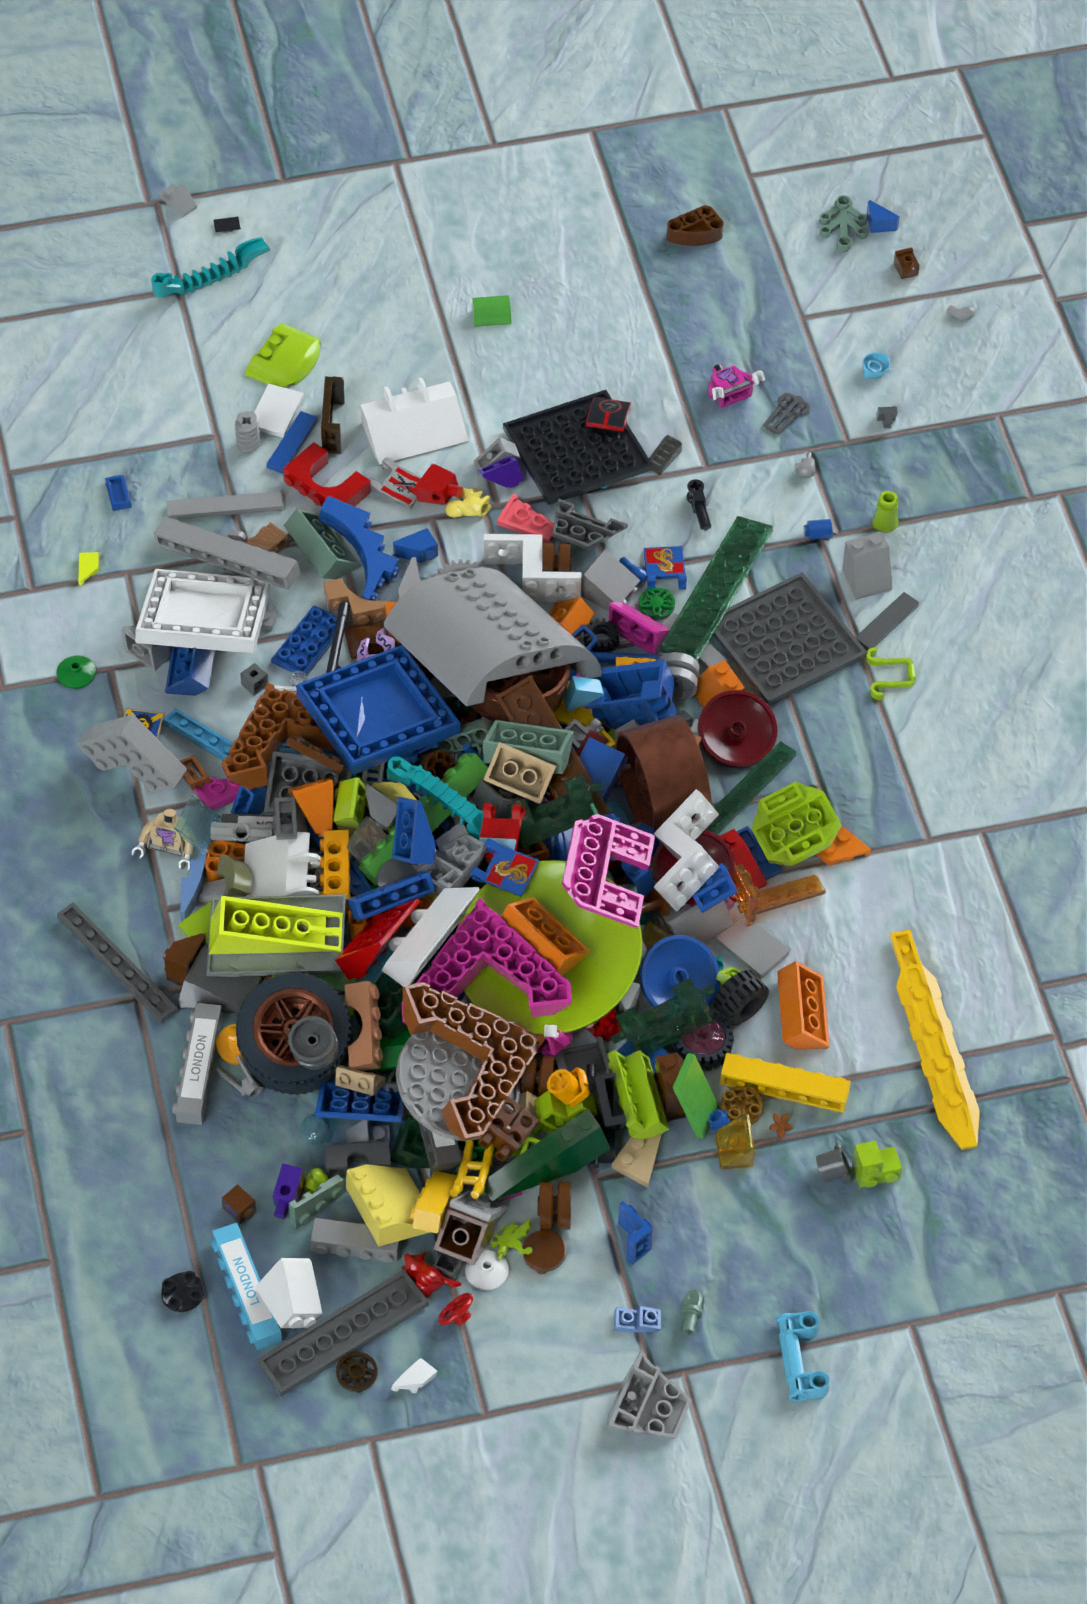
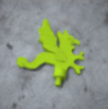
M530 1219L520 1227L517 1224L515 1225V1222L501 1227L502 1236H498V1233H495L493 1238L498 1241H491L490 1243L491 1248L499 1245L497 1251L498 1259L502 1260L503 1256H506L509 1247L516 1248L519 1254L528 1255L532 1253L531 1247L523 1249V1245L520 1242L531 1230Z

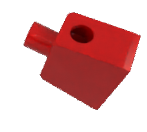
M432 463L415 485L414 491L419 502L445 505L452 496L460 498L463 494V487L458 485L456 475L453 472Z

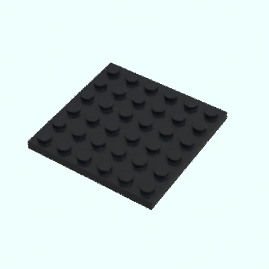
M607 390L503 423L504 432L510 442L515 443L523 464L548 505L558 502V498L565 500L653 470V464L628 424H626L623 432L586 426L588 413L594 397L612 399Z

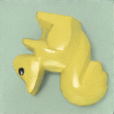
M463 488L461 498L464 500L450 501L445 508V512L452 518L462 517V515L484 518L492 508V505L489 504L490 496L487 495L483 498L481 496L482 491H478L476 488Z

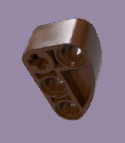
M704 205L669 220L667 223L666 239L671 243L686 246L711 244L722 239L724 222L712 207Z

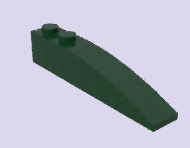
M587 1109L487 1178L484 1192L491 1202H495L526 1189L537 1187L540 1185V1182H551L557 1178L576 1173L611 1148L600 1125L589 1109Z

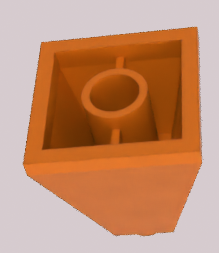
M324 778L288 789L291 797H295L296 805L313 832L318 834V837H323L324 831L332 830V779Z

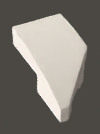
M420 1358L392 1385L391 1390L398 1392L399 1389H409L411 1393H417L419 1387L422 1388L436 1377L437 1370Z

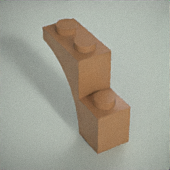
M342 578L323 582L324 596L329 612L338 611L339 603L347 602L350 605L349 612L354 626L386 620L384 604L390 602V600L371 601L361 598L347 588Z

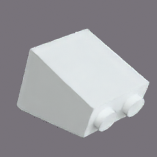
M281 1258L255 1287L280 1328H309L317 1322V1319L322 1314L313 1266L309 1258Z

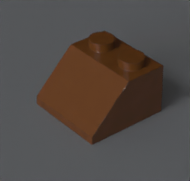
M200 933L175 941L170 949L167 948L165 950L163 960L165 962L164 970L166 971L167 980L183 986L184 979L202 946L207 944L205 934Z

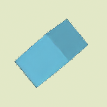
M573 676L564 695L567 711L571 712L603 697L604 693L600 680Z

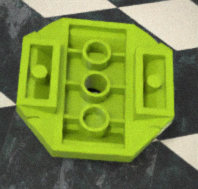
M795 781L759 800L758 810L751 829L769 863L794 866L829 848L842 825L824 791Z

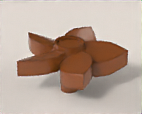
M773 1114L775 1123H772L769 1129L776 1130L779 1138L785 1135V1130L793 1129L791 1124L786 1123L789 1114H784L781 1118L779 1115Z

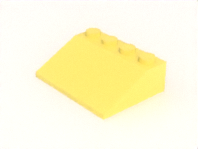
M366 1164L347 1170L346 1189L378 1247L429 1233L428 1231L412 1228L413 1219H410L413 1206L416 1205L418 1196L420 1197L421 1194L406 1168Z

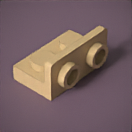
M339 1065L336 1068L335 1085L374 1096L385 1085V1077L373 1072L358 1071Z

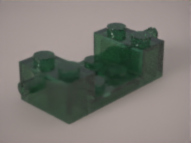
M583 774L564 782L568 794L530 809L526 798L507 805L509 819H512L513 805H521L526 810L519 833L522 847L525 848L571 829L575 821L581 819L584 821L598 814L592 793L604 789L601 781L589 785L586 783Z
M688 978L671 987L673 998L640 1015L635 1007L615 1016L620 1032L611 1036L612 1042L615 1045L625 1039L634 1053L640 1050L645 1055H649L713 1021L709 1006L704 998L715 993L714 988L710 985L699 990L691 979ZM663 1021L671 1022L668 1026L660 1025Z

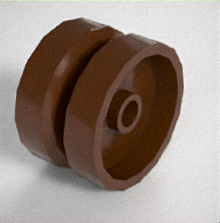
M543 542L542 572H571L572 555H570V543H560L558 555H554L555 545L552 542Z
M536 1054L534 1055L522 1074L521 1094L528 1091L535 1095V1087L538 1088V1097L548 1091V1079L556 1071L554 1069L555 1055H543L540 1067H537L538 1058Z
M540 1182V1192L537 1200L540 1230L552 1229L553 1216H557V1227L559 1230H570V1182L558 1183L557 1196H553V1185L551 1182Z

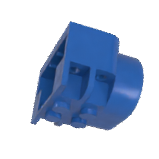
M665 659L601 668L602 675L591 678L600 680L604 696L584 705V708L592 709L594 718L605 719L611 729L615 730L633 719L641 726L677 715V709L672 700L675 679Z

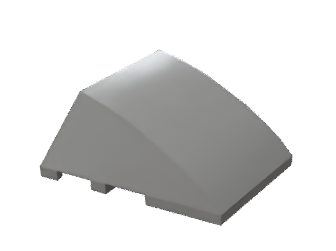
M465 833L443 845V850L436 853L434 865H411L416 873L419 871L429 872L434 884L435 893L440 894L444 888H462L471 877L470 873L473 867H478L487 847L484 846L485 843Z
M641 1350L623 1380L609 1412L607 1427L675 1439L692 1400L673 1381H669L660 1372L661 1369L657 1365L654 1366Z

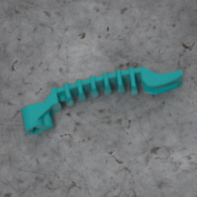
M262 237L254 238L238 245L235 255L228 251V261L220 257L219 265L212 262L210 263V269L202 266V272L200 273L192 270V276L183 273V279H180L177 275L172 276L171 273H156L151 278L153 294L159 298L166 297L172 293L184 296L185 293H192L198 288L202 289L203 286L212 285L213 282L222 281L221 279L229 278L232 274L239 273L240 270L247 268L253 259L270 251V248Z
M398 756L392 757L388 761L386 774L388 780L394 783L407 784L408 786L416 784L417 791L425 790L424 795L426 797L432 795L434 797L433 802L438 803L440 801L443 803L442 808L444 810L447 808L451 809L452 817L459 815L461 817L459 825L462 826L468 823V832L475 839L479 840L483 812L478 810L474 803L468 802L466 797L460 796L458 791L452 790L447 783L444 784L440 781V778L431 775L430 771H425L421 765H411Z

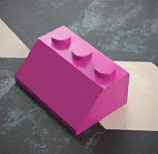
M623 602L610 603L608 620H611L612 624L615 623L617 625L619 636L650 654H659L669 643L670 630L665 625H660L648 615L640 613L634 607L628 606Z

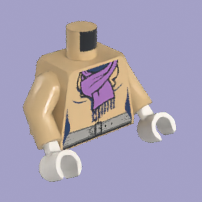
M166 809L164 813H159L156 819H151L143 827L138 839L140 841L139 845L133 848L132 856L135 854L136 849H139L141 851L140 858H142L146 853L144 846L147 844L149 849L180 857L185 856V859L179 862V868L184 869L185 862H187L188 870H190L191 855L194 854L196 841L195 836L190 828H188L186 819L176 817L175 810Z

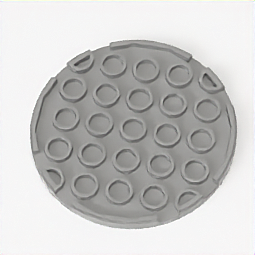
M430 1031L412 1035L403 1046L396 1067L397 1086L406 1108L419 1123L430 1131L445 1138L464 1141L448 1130L441 1111L450 1100L465 1097L482 1060ZM520 1079L509 1095L516 1103H518L520 1097ZM505 1104L506 1106H508L510 1109L513 1110V1108H512L511 1105ZM480 1137L473 1138V1139H469V1140H465V1141L478 1140V1139H480Z

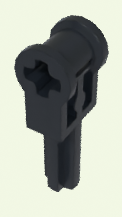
M693 479L687 484L689 491L686 496L687 501L691 504L693 513L697 515L700 529L707 531L711 528V523L705 506L704 483L701 480Z

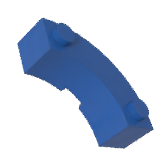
M644 822L636 827V829L652 835L656 832V830ZM656 836L651 859L660 845L659 839ZM621 861L628 884L634 885L637 888L638 894L645 897L655 889L649 869L646 871Z

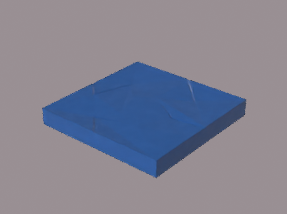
M403 645L296 685L297 697L352 775L388 762L392 757H401L460 734V721Z

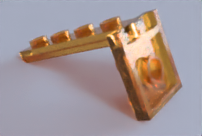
M743 864L737 865L734 868L733 878L736 880L735 886L738 893L731 897L736 898L739 904L737 908L740 914L743 913L746 918V926L755 924L757 914L826 893L817 874L759 891L757 887H754L751 874L745 870Z

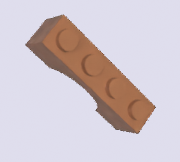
M369 981L345 985L346 1006L358 1011L363 1023L360 1036L353 1044L348 1046L349 1067L358 1071L381 1068V1061L383 1060V1053L380 1049L382 1033L378 1021L380 1019V1010L377 1004L379 990L376 985Z

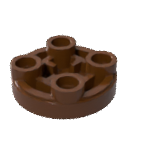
M535 1231L523 1243V1249L531 1247L533 1250L531 1254H523L524 1261L539 1274L553 1271L565 1261V1242L560 1235L553 1231Z

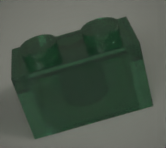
M408 1114L401 1122L390 1161L408 1168H430L419 1122L412 1115Z

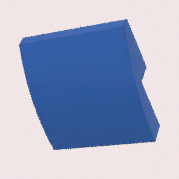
M723 863L718 865L719 868L693 895L702 913L738 893Z

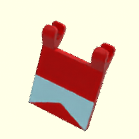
M485 803L483 805V822L479 841L486 843L489 838L502 846L516 851L521 822L526 812L525 808L515 804L512 807V819L493 818L496 813V807L492 806L491 803ZM485 851L482 859H492L494 854Z

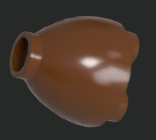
M431 751L422 756L415 766L421 765L425 771H430L431 775L440 778L441 781L445 777V772L452 767L454 768L457 763L445 751Z

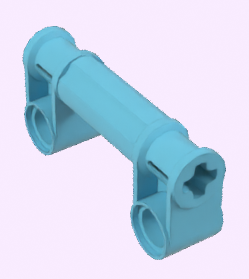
M812 1311L778 1315L776 1322L780 1328L778 1336L786 1383L789 1384V1400L800 1402L824 1398L829 1392V1377L823 1371L804 1373L799 1339H811L818 1334V1315ZM811 1323L813 1326L807 1327L804 1324ZM822 1383L824 1386L817 1387L814 1384Z

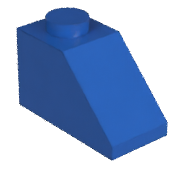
M426 528L394 541L393 554L395 557L407 560L416 557V561L422 563L438 556V543L429 529Z

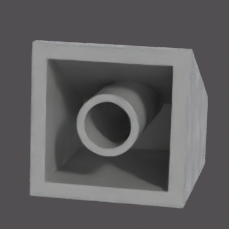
M882 532L845 542L842 571L856 599L890 591L893 588L889 545Z
M605 549L581 575V596L609 611L611 602L626 603V596L631 597L637 591L636 585L640 580Z

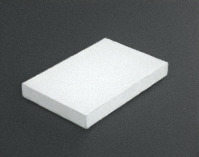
M268 384L254 412L259 420V431L283 438L304 398V393Z

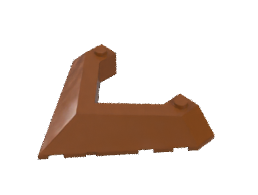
M267 683L263 695H260L254 710L251 711L241 728L237 741L233 742L229 749V755L226 759L224 758L221 764L228 780L249 790L268 785L266 765L272 759L273 751L277 752L289 737L301 736L316 747L333 752L336 751L295 693L285 689L284 691L274 688V685Z
M424 982L406 985L403 987V1017L410 1035L430 1031L482 1060L465 1097L450 1100L441 1111L448 1130L462 1140L482 1137L546 1037L541 1034L535 1035L526 1031L527 1028L512 1021L508 1022L502 1019V1017L471 1003L465 1004L457 1000L458 997L444 991L438 992Z

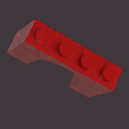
M315 442L310 444L283 468L284 482L298 490L301 495L310 498L317 506L322 507L328 496L356 506L371 493V480L357 471L343 483L334 487H324L316 484L312 478L328 464V451Z

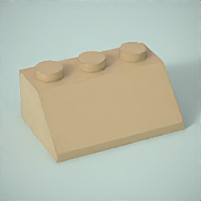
M499 742L483 780L541 804L556 766Z

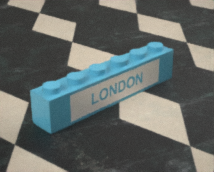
M234 1223L213 1230V1239L210 1240L211 1247L214 1253L218 1252L220 1258H217L221 1271L225 1270L227 1276H224L228 1289H233L232 1299L235 1307L239 1306L241 1309V1313H239L242 1325H247L249 1329L246 1333L250 1344L254 1343L258 1351L281 1343L282 1337L278 1323L255 1288L260 1282V1278L238 1224Z

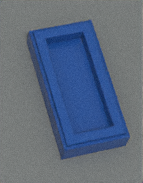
M124 474L105 478L112 510L132 508Z

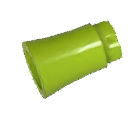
M884 491L877 501L872 524L880 532H892L899 525V502L895 492Z

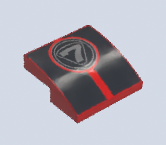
M594 397L588 413L586 426L623 432L627 424V416L631 410V402Z

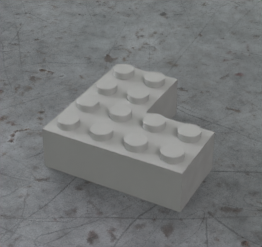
M134 714L88 726L76 743L82 753L88 756L97 768L105 771L126 765L131 770L132 775L138 777L144 783L145 788L151 792L175 787L187 770Z

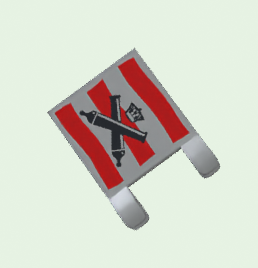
M385 457L382 461V469L391 473L382 485L374 478H369L371 480V492H377L411 509L417 501L414 487L421 477L397 465L392 459Z

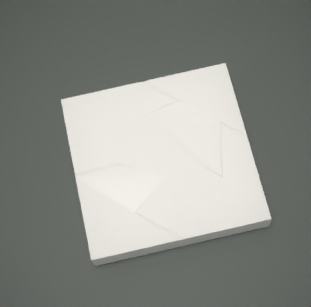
M155 569L135 630V643L185 648L195 647L197 649L254 654L271 591V584L252 577Z

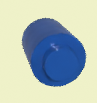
M831 519L807 521V525L803 526L804 536H808V540L826 539L833 536Z

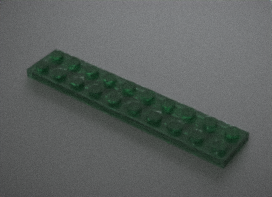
M741 516L736 517L660 645V652L684 653L698 661L772 534V525Z

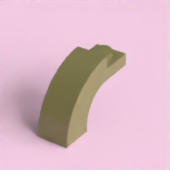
M221 855L216 875L225 878L224 896L246 897V895L251 894L252 875L249 866L245 862Z

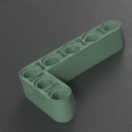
M479 719L462 724L460 734L440 741L439 746L418 754V760L411 765H415L422 756L431 751H445L449 754L462 751L465 743L472 747H477L481 757L484 756L483 741L493 723L488 719Z

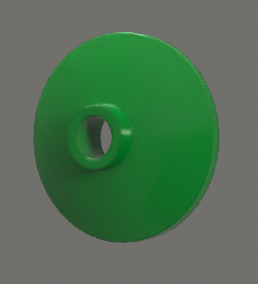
M79 655L70 656L60 662L56 674L62 685L78 689L89 685L94 680L96 667L87 657Z

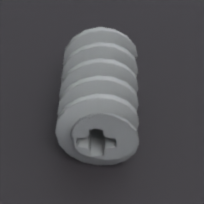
M245 411L239 413L235 421L236 445L242 452H252L260 445L259 420L253 412Z

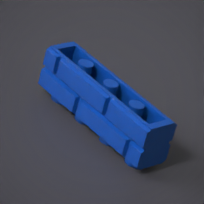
M419 871L395 882L347 899L353 919L363 920L433 893L435 888L430 873Z

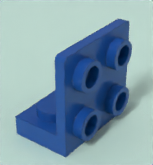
M622 1201L619 1203L618 1224L629 1234L627 1238L626 1260L633 1265L651 1250L652 1226L649 1221L642 1219L637 1214L633 1206L627 1205Z

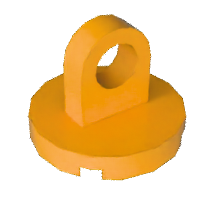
M232 1024L219 1033L216 1048L218 1054L225 1062L240 1065L236 1058L237 1055L241 1057L236 1036L237 1026Z

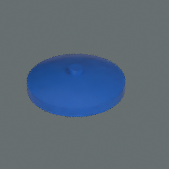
M685 935L669 936L654 943L645 953L639 970L640 987L645 999L652 1008L666 1017L678 1019L681 1018L682 1014H688L690 1010L696 1013L697 1009H701L704 1012L705 1009L710 1007L720 987V981L716 980L720 970L713 953L701 941Z

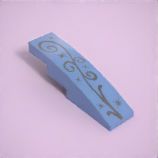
M199 843V860H190V877H181V921L190 916L202 891L206 876L207 843Z

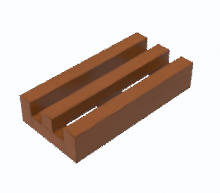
M194 755L180 760L191 775L190 777L185 772L182 776L191 790H195L196 785L199 788L202 787L204 782L210 784L209 776ZM188 763H192V765L197 770L201 778H198V776Z

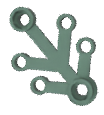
M846 195L839 196L834 202V207L820 215V223L827 225L820 229V236L822 238H829L831 231L840 226V237L837 239V248L840 252H847L851 248L852 240L848 237L847 226L856 232L858 239H865L867 237V229L861 227L866 225L867 216L853 208L851 199ZM840 212V216L830 223L831 217ZM847 213H849L850 215H852L853 217H855V218H856V222H854L852 219H850V218L847 216Z

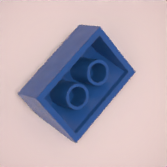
M172 646L165 692L167 694L196 696L209 689L215 650Z

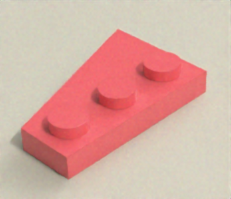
M513 493L497 519V525L520 534L542 535V542H551L553 539L554 523L541 513L537 514L531 509L529 504L521 502L518 496Z

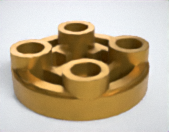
M734 1087L723 1093L720 1110L728 1112L727 1118H729L730 1124L746 1127L760 1119L763 1111V1102L754 1087Z

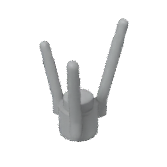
M237 1055L236 1058L247 1076L242 1081V1087L222 1070L215 1068V1071L234 1086L243 1097L248 1095L249 1098H253L263 1090V1085L250 1074L240 1055Z

